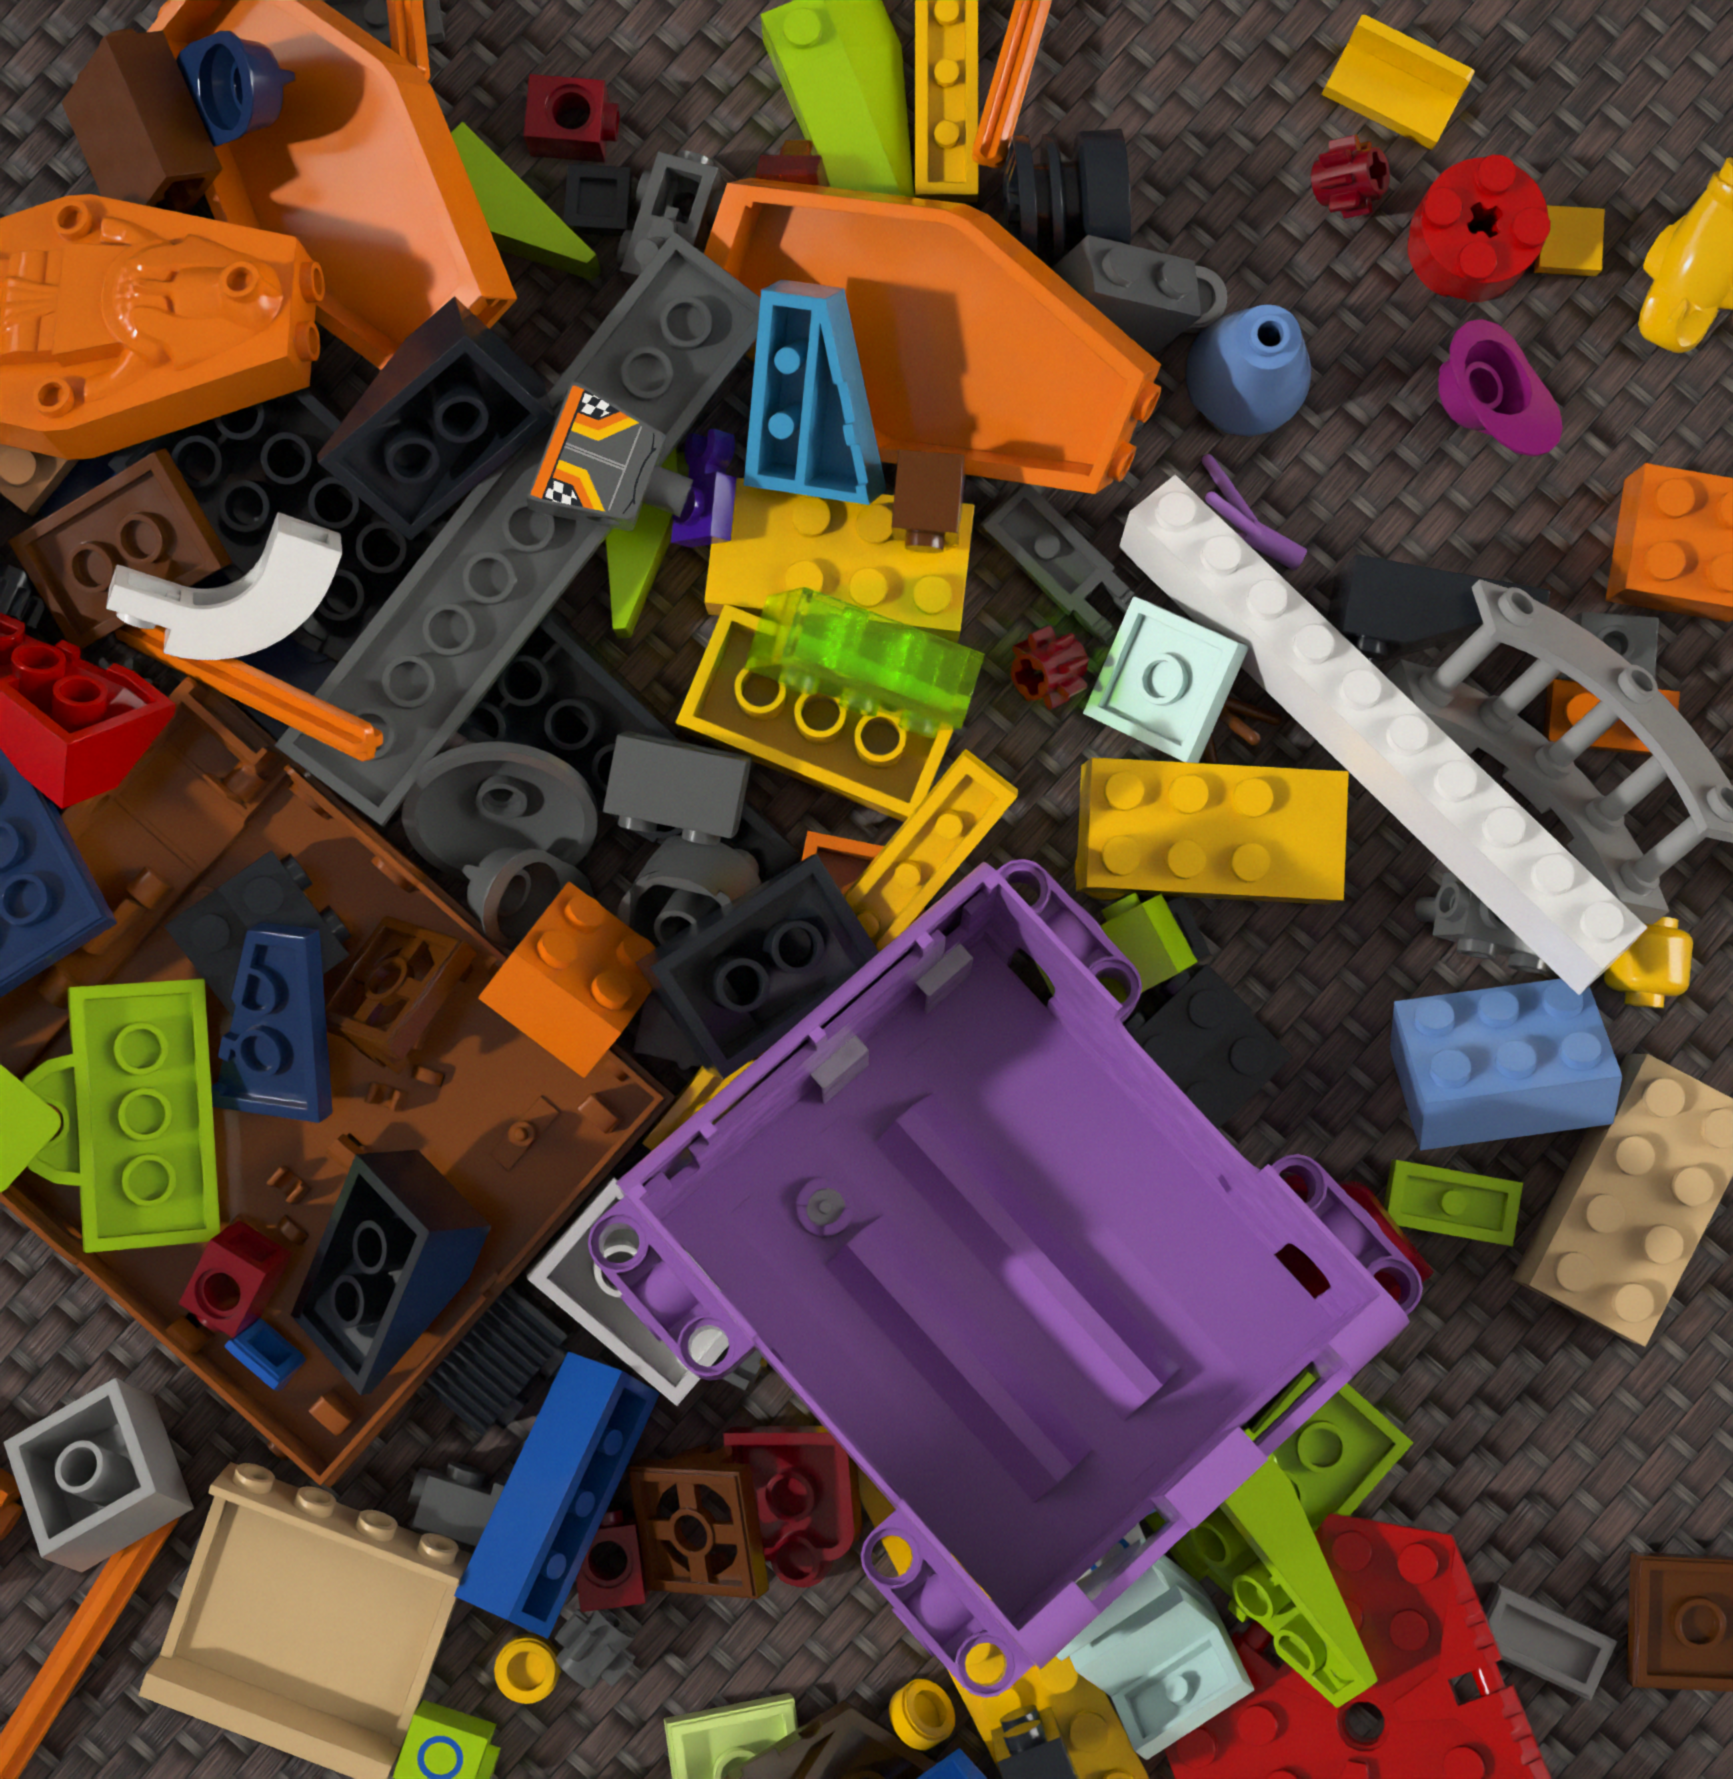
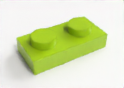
M1392 1159L1384 1208L1398 1226L1513 1246L1523 1183Z

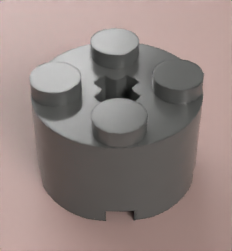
M681 835L671 836L653 853L622 898L617 918L640 936L648 939L657 948L691 924L761 885L762 882L758 876L759 865L749 852L742 849H732L721 842L712 846L684 840L681 838Z

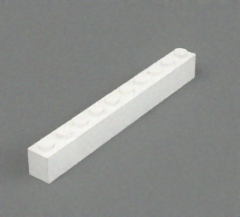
M1176 475L1172 476L1129 512L1119 548L1197 624L1249 646L1241 667L1578 995L1623 955L1647 929L1644 923Z

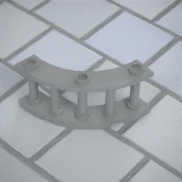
M1479 579L1471 588L1483 624L1439 668H1429L1401 659L1386 674L1387 678L1462 750L1471 754L1479 747L1506 766L1502 774L1504 779L1521 792L1541 814L1552 809L1574 836V839L1567 844L1574 857L1642 923L1653 925L1669 912L1659 887V877L1706 837L1733 843V785H1731L1712 753L1693 728L1658 690L1655 679L1647 670L1638 665H1631L1592 633L1557 611L1534 600L1525 591L1515 587L1508 589ZM1500 643L1510 645L1538 658L1500 696L1493 695L1489 697L1462 682ZM1563 672L1593 693L1601 701L1558 741L1553 742L1548 741V739L1517 716V714ZM1621 719L1649 749L1652 756L1607 796H1603L1574 765V760ZM1669 777L1690 816L1643 855L1624 825V815Z

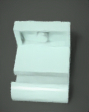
M1144 1538L1139 1539L1076 1581L1075 1584L1087 1595L1146 1540ZM1165 1555L1161 1556L1056 1655L1061 1661L1070 1656L1077 1673L1111 1696L1134 1752L1146 1760L1255 1690L1211 1598L1193 1577Z

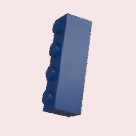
M567 1352L454 1596L548 1639L660 1393L619 1369Z

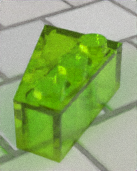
M800 587L767 596L744 670L776 679L778 684L801 693L816 695L818 692L840 699L839 706L859 714L876 717L879 711L900 718L898 727L921 736L936 738L938 730L962 728L985 654L815 590Z

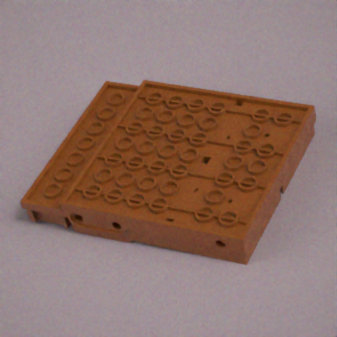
M188 676L168 696L176 704L174 716L118 787L69 806L61 814L63 822L115 917L117 924L0 998V1064L22 1081L27 1074L43 1062L72 1054L68 1004L69 987L203 979L164 925L271 849L274 850L280 859L289 853L294 856L313 882V885L304 891L319 912L330 905L352 935L351 938L343 943L350 956L323 974L324 999L386 915L465 940L478 953L471 963L474 970L465 983L459 980L407 1053L406 1056L409 1062L400 1074L394 1072L387 1065L385 1068L380 1067L360 1053L346 1039L327 1032L333 1113L322 1122L315 1123L213 1107L220 1232L237 1220H240L293 1253L260 1317L307 1359L280 1392L273 1390L224 1347L229 1339L232 1338L226 1333L213 1331L204 1325L196 1328L186 1319L190 1314L197 1318L196 1314L178 1304L209 1242L85 1253L83 1252L80 1186L52 1183L30 1171L28 1167L18 1175L7 1189L0 1193V1202L58 1254L83 1271L268 1438L267 1446L277 1457L284 1461L290 1458L317 1484L321 1486L324 1483L330 1488L344 1476L422 1388L425 1381L492 1305L502 1291L523 1274L597 1187L639 1143L677 1097V1094L617 1041L611 1045L588 1075L583 1078L478 999L513 951L490 940L484 934L482 925L471 915L466 906L340 794L275 746L278 741L228 696ZM421 957L413 967L415 974L414 979L422 982L432 966ZM402 969L388 974L381 981L377 994L391 989L397 983ZM205 981L212 1086L218 1082L223 1059L218 1057L222 1036L230 1031L233 1017ZM365 992L361 997L359 1008L367 998ZM400 999L393 1005L385 1007L371 1027L394 1022L408 1001ZM48 1104L60 1115V1113L54 1106ZM350 1134H352L364 1146L358 1147L350 1138H348ZM419 1150L488 1221L491 1228L468 1281L371 1394L360 1395L294 1320L291 1312L355 1155ZM227 1275L231 1287L240 1293L237 1282Z

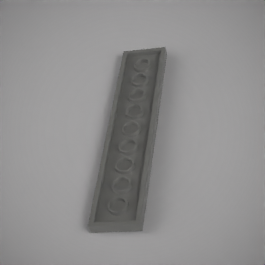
M673 231L548 392L555 419L476 485L313 695L371 723L373 727L381 730L383 744L376 748L375 757L368 761H360L289 726L275 746L384 827L404 801L425 763L441 753L613 529L611 527L538 513L528 508L527 495L572 380L583 384L666 435L665 449L658 465L661 467L757 342L760 297Z

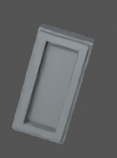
M1494 1582L1483 1610L1501 1652L1502 1659L1591 1701L1617 1641L1600 1631Z

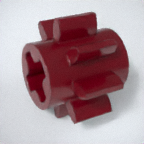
M1357 134L1328 141L1329 152L1319 154V159L1314 162L1311 170V185L1317 201L1322 206H1329L1331 213L1341 211L1344 219L1372 213L1371 201L1381 199L1382 194H1385L1388 190L1390 183V170L1385 154L1379 147H1372L1370 141L1360 143Z
M1047 625L1028 634V639L1012 647V651L1017 656L1011 666L1012 681L1026 701L1044 698L1045 705L1048 710H1051L1069 701L1071 696L1087 688L1088 685L1082 677L1087 671L1089 659L1085 649L1074 638L1073 633L1056 637L1052 626Z

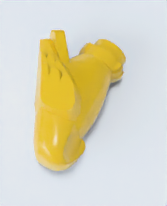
M1731 157L1726 159L1721 171L1713 173L1706 191L1693 205L1687 215L1683 216L1673 225H1669L1660 233L1647 253L1643 264L1644 271L1654 281L1648 290L1640 311L1639 330L1644 339L1678 354L1692 350L1697 346L1715 320L1719 309L1733 310V158Z

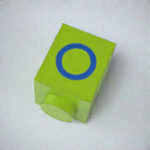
M423 1700L413 1714L392 1778L491 1779L501 1751L500 1747L490 1744L497 1724Z

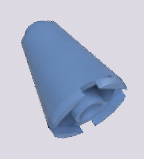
M1260 305L1221 316L1201 331L1189 351L1185 373L1190 401L1198 412L1201 411L1206 418L1215 424V427L1223 432L1248 437L1273 432L1297 413L1309 391L1311 363L1300 326L1289 311L1276 305Z

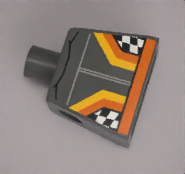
M572 380L527 495L528 508L538 513L633 531L644 503L680 517L693 479L658 466L665 449L666 435L583 384Z

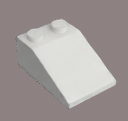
M609 1174L526 1269L525 1273L531 1283L678 1406L700 1378L691 1373L663 1341L659 1342L621 1299L622 1293L596 1265L589 1253L588 1237L591 1228L601 1216L624 1197L616 1185L618 1180ZM617 1229L610 1233L603 1246L605 1258L614 1263H624L632 1259L638 1251V1235L629 1229ZM714 1329L704 1330L699 1333L691 1346L694 1361L699 1365L711 1366L728 1347L727 1336L721 1331Z

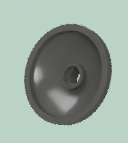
M487 741L448 750L425 763L403 801L402 822L411 845L427 862L446 874L470 882L462 872L464 866H478L491 852L503 847L522 850L528 848L543 850L575 866L584 858L595 840L598 826V806L587 781L578 771L560 758L525 744Z

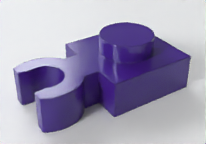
M716 429L708 430L707 437L694 433L688 434L684 455L689 466L688 478L693 479V483L680 517L672 514L671 543L692 548L731 541L737 477L726 475V468L729 466L735 450L733 434Z

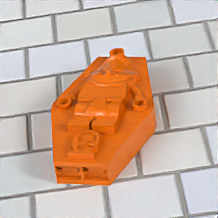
M168 0L162 5L157 15L158 18L147 32L163 30L175 60L180 51L190 43L213 35L218 31H232L240 39L257 41L266 45L274 54L280 69L295 73L296 81L283 87L282 109L279 118L272 125L245 134L243 137L232 142L214 147L223 169L205 191V196L215 220L298 238L313 262H318L323 271L325 292L323 300L316 302V322L382 370L403 341L454 296L489 329L518 299L433 88L418 68L322 0Z
M747 178L729 182L726 185L704 255L760 298L762 289L781 279L844 288L881 462L897 464L899 449L965 455L966 475L1091 494L1098 493L1111 484L1113 480L1118 482L1123 480L1132 464L1137 449L1135 445L1129 443L1138 420L1145 423L1149 419L1161 393V386L1154 383L1161 364L991 216L963 203L759 178ZM756 343L747 353V356L753 362H755Z
M93 194L64 196L0 218V444L67 460L92 459L309 387L311 363L316 361L320 354V337L315 324L316 302L323 300L325 292L324 276L320 264L313 262L295 236Z

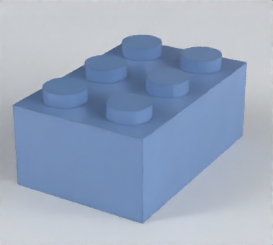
M1560 978L1394 1001L1390 1051L1420 1150L1614 1123L1622 1074L1590 986L1578 995Z

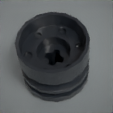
M1122 129L1078 131L1074 142L1072 161L1066 162L1061 160L1059 146L1054 133L1042 134L1040 163L1033 164L1029 135L1010 136L1009 157L1005 172H1003L1005 229L1036 256L1037 241H1044L1049 268L1055 266L1064 257L1066 239L1076 238L1078 245L1085 237L1091 235L1130 245V181L1128 158Z

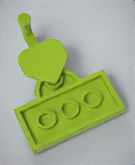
M192 979L69 987L68 1004L72 1054L43 1062L27 1074L22 1081L0 1064V1193L7 1189L26 1167L52 1183L80 1186L83 1252L85 1253L209 1242L211 1238L220 1233L205 980ZM48 1104L54 1106L58 1110L60 1115Z

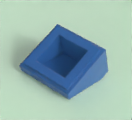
M258 1318L237 1336L229 1339L224 1346L264 1383L278 1392L289 1383L307 1360L299 1350L262 1318Z

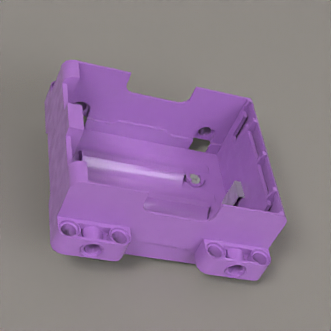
M1026 859L1011 860L997 871L985 862L977 866L620 1178L616 1185L624 1197L597 1220L591 1228L588 1237V1248L591 1257L622 1293L621 1299L659 1342L663 1341L691 1373L698 1378L709 1381L722 1379L732 1373L757 1350L876 1485L896 1510L876 1527L863 1543L861 1562L865 1573L894 1608L891 1610L933 1658L937 1656L966 1690L973 1695L984 1698L998 1696L1008 1690L1033 1665L1042 1669L1190 1529H1195L1268 1460L1267 1457L1409 1325L1410 1321L1407 1315L1414 1310L1420 1301L1423 1289L1421 1276L1414 1265L1388 1239L1370 1214L1359 1203L1349 1197L1320 1164L1310 1157L1294 1154L1281 1158L1272 1166L1267 1164L1263 1169L1253 1166L1229 1143L1153 1061L1122 1024L1132 1013L1140 998L1142 983L1139 972L1106 936L1094 918L1075 902L1044 868L1036 862ZM1021 882L1029 885L1037 894V902L1029 906L1009 884ZM1020 948L1037 962L1055 987L1054 996L1049 999L1046 1007L1008 967L1011 964L1013 954ZM1108 977L1120 982L1126 991V1001L1120 1004L1098 979ZM1280 1173H1294L1304 1180L1308 1190L1305 1203L1279 1176ZM617 1229L632 1230L639 1238L637 1253L632 1259L624 1263L610 1262L604 1256L603 1246L605 1240L610 1233ZM1288 1243L1295 1245L1304 1252L1322 1271L1331 1285L1328 1290L1318 1295L1315 1299L1274 1255ZM1376 1272L1388 1273L1396 1279L1401 1291L1398 1303L1373 1277ZM714 1329L721 1331L727 1336L729 1343L728 1353L723 1361L715 1366L699 1365L692 1357L691 1346L693 1340L704 1330ZM1306 1368L1316 1381L1252 1441L1241 1427L1296 1375ZM1155 1509L1164 1519L1165 1523L1111 1574L1085 1595L1075 1582L1147 1514ZM893 1535L900 1537L907 1542L911 1549L912 1559L910 1566L900 1576H883L876 1571L872 1564L871 1554L873 1547L878 1540L885 1536ZM981 1643L994 1644L1003 1654V1671L991 1683L981 1684L975 1682L966 1672L965 1661L967 1654L973 1647Z

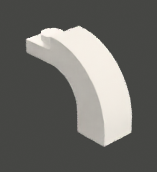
M278 512L262 556L246 575L233 583L209 589L191 588L117 564L109 586L106 609L116 611L119 619L138 628L154 629L156 625L165 627L163 650L165 654L196 660H220L248 655L265 649L288 636L305 622L318 607L328 591L342 555L341 534Z

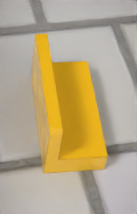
M1361 15L1321 95L1433 150L1475 71L1367 15Z

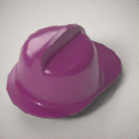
M1484 319L1466 322L1455 332L1450 345V358L1439 368L1438 394L1444 409L1450 418L1461 427L1492 435L1500 444L1515 453L1532 457L1549 453L1559 443L1563 429L1560 410L1551 393L1530 366L1523 351L1511 334L1498 324Z

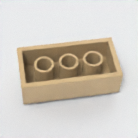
M1626 1054L1620 1066L1622 1081L1614 1123L1588 1128L1511 1279L1613 1334L1646 1347L1733 1176V1098L1649 1054Z

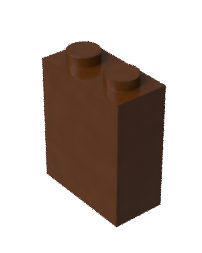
M120 29L103 37L99 47L85 68L78 74L77 80L62 101L63 108L101 196L188 214L223 168L162 30L136 33L133 29Z

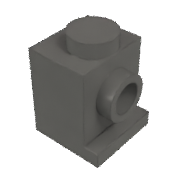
M449 1462L447 1469L437 1467L434 1470L420 1467L408 1499V1505L417 1507L412 1526L477 1547L509 1475L502 1474L494 1484L484 1481L486 1472L463 1463Z

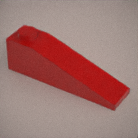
M0 612V749L21 776L61 809L117 788L174 716L176 704L133 670L117 663H113L107 670L80 659V647L64 640L58 642L55 647L26 635L24 622Z

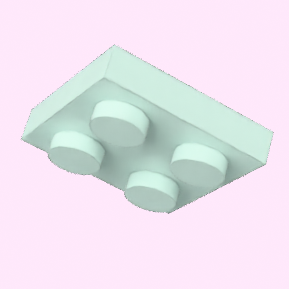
M1133 596L1083 714L1183 762L1199 763L1249 646Z

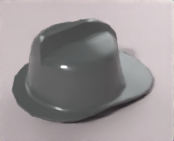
M503 847L491 852L478 866L465 865L462 869V872L470 880L467 891V904L471 915L482 925L484 934L490 940L511 951L515 950L568 881L588 896L594 898L590 882L580 870L539 849L528 848L522 850Z

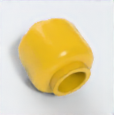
M1662 917L1653 925L1645 924L1647 929L1604 972V980L1608 987L1625 992V1005L1664 1008L1665 996H1678L1688 989L1693 940L1690 934L1678 929V919Z

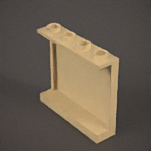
M230 1462L210 1486L208 1493L214 1495L211 1508L160 1655L146 1672L138 1696L354 1779H389L397 1765L413 1714L421 1701L458 1599L454 1594L473 1554L459 1549L457 1543L446 1536L435 1533L421 1535L400 1527L394 1518L376 1510L358 1511L337 1503L332 1494L320 1488H298L277 1480L270 1470L251 1463L238 1465Z

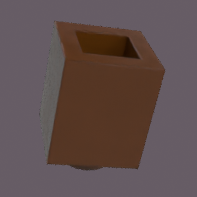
M899 449L891 528L894 540L905 541V549L920 553L944 552V544L959 545L966 472L965 455Z

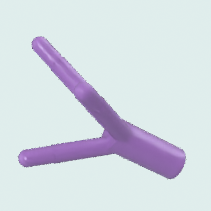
M1210 454L1204 455L1202 457V464L1228 502L1215 492H1208L1205 496V501L1243 531V533L1237 534L1249 546L1295 571L1302 563L1307 549L1260 523L1214 457Z

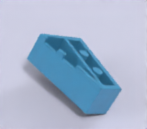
M781 279L761 290L744 486L870 505L887 490L844 288Z

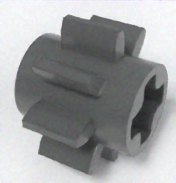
M577 1609L555 1637V1640L564 1646L563 1650L556 1657V1661L573 1680L589 1690H593L601 1679L611 1687H615L633 1665V1660L636 1658L635 1655L627 1650V1647L635 1639V1635L622 1620L607 1609L595 1610L589 1618L585 1613L580 1612V1609Z

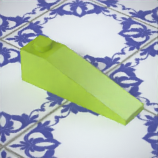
M793 0L760 14L763 43L826 187L914 197L902 46L882 0Z
M1250 1428L1244 1431L1252 1441L1256 1438ZM1271 1453L1267 1457L1268 1460L1195 1529H1190L1169 1551L1180 1566L1197 1582L1207 1575L1232 1598L1227 1609L1241 1622L1244 1623L1251 1617L1274 1636V1646L1277 1654L1336 1708H1339L1370 1688L1378 1679L1291 1480L1279 1467L1275 1456ZM1157 1512L1144 1517L1154 1532L1165 1523L1164 1519Z

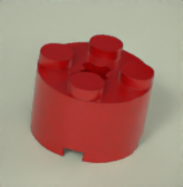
M1492 154L1487 157L1467 159L1449 167L1433 182L1412 217L1407 253L1413 270L1427 288L1443 297L1449 295L1458 299H1465L1467 302L1480 303L1502 295L1518 281L1537 258L1549 235L1551 221L1548 216L1545 198L1535 181L1525 171L1514 165L1508 157ZM1468 225H1471L1473 228L1480 227L1483 231L1473 235L1469 231Z

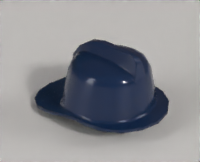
M218 31L213 35L192 42L180 51L176 59L213 148L272 125L279 118L282 109L283 87L296 81L294 72L279 68L274 54L266 45L257 41L240 39L232 31Z

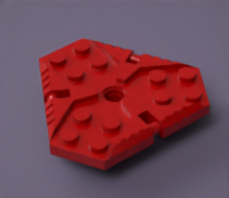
M1333 1512L1329 1513L1314 1532V1535L1378 1681L1364 1692L1336 1708L1287 1662L1280 1666L1263 1652L1274 1639V1636L1259 1622L1254 1620L1243 1634L1238 1630L1230 1639L1255 1690L1164 1749L1175 1779H1552L1514 1684L1505 1686L1496 1664L1497 1661L1502 1660L1501 1652L1453 1534ZM1471 1672L1480 1695L1460 1702L1451 1679ZM1359 1702H1369L1381 1710L1385 1725L1383 1732L1373 1738H1365L1358 1735L1349 1723V1711L1352 1705Z

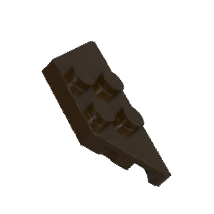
M843 1700L727 1773L724 1779H916L940 1761L923 1750H917L908 1746L895 1732Z

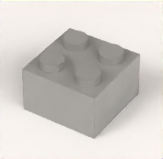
M118 1378L112 1379L3 1442L41 1558L81 1573L194 1509L154 1396Z

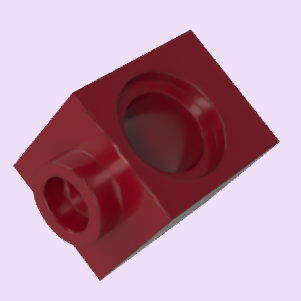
M529 74L524 139L530 156L605 162L607 141L617 142L620 123L619 103H610L605 80ZM580 109L589 114L587 122L577 129H566L558 125L561 116L569 110Z
M237 1220L210 1239L178 1304L196 1314L197 1319L205 1327L213 1331L226 1333L234 1338L262 1316L293 1253L242 1221ZM227 1275L237 1282L240 1293L231 1287Z
M608 1507L577 1574L576 1582L580 1612L646 1603L650 1591L647 1590L636 1516H624L623 1507ZM603 1541L615 1542L624 1549L627 1556V1564L620 1570L606 1571L600 1568L594 1561L593 1547Z

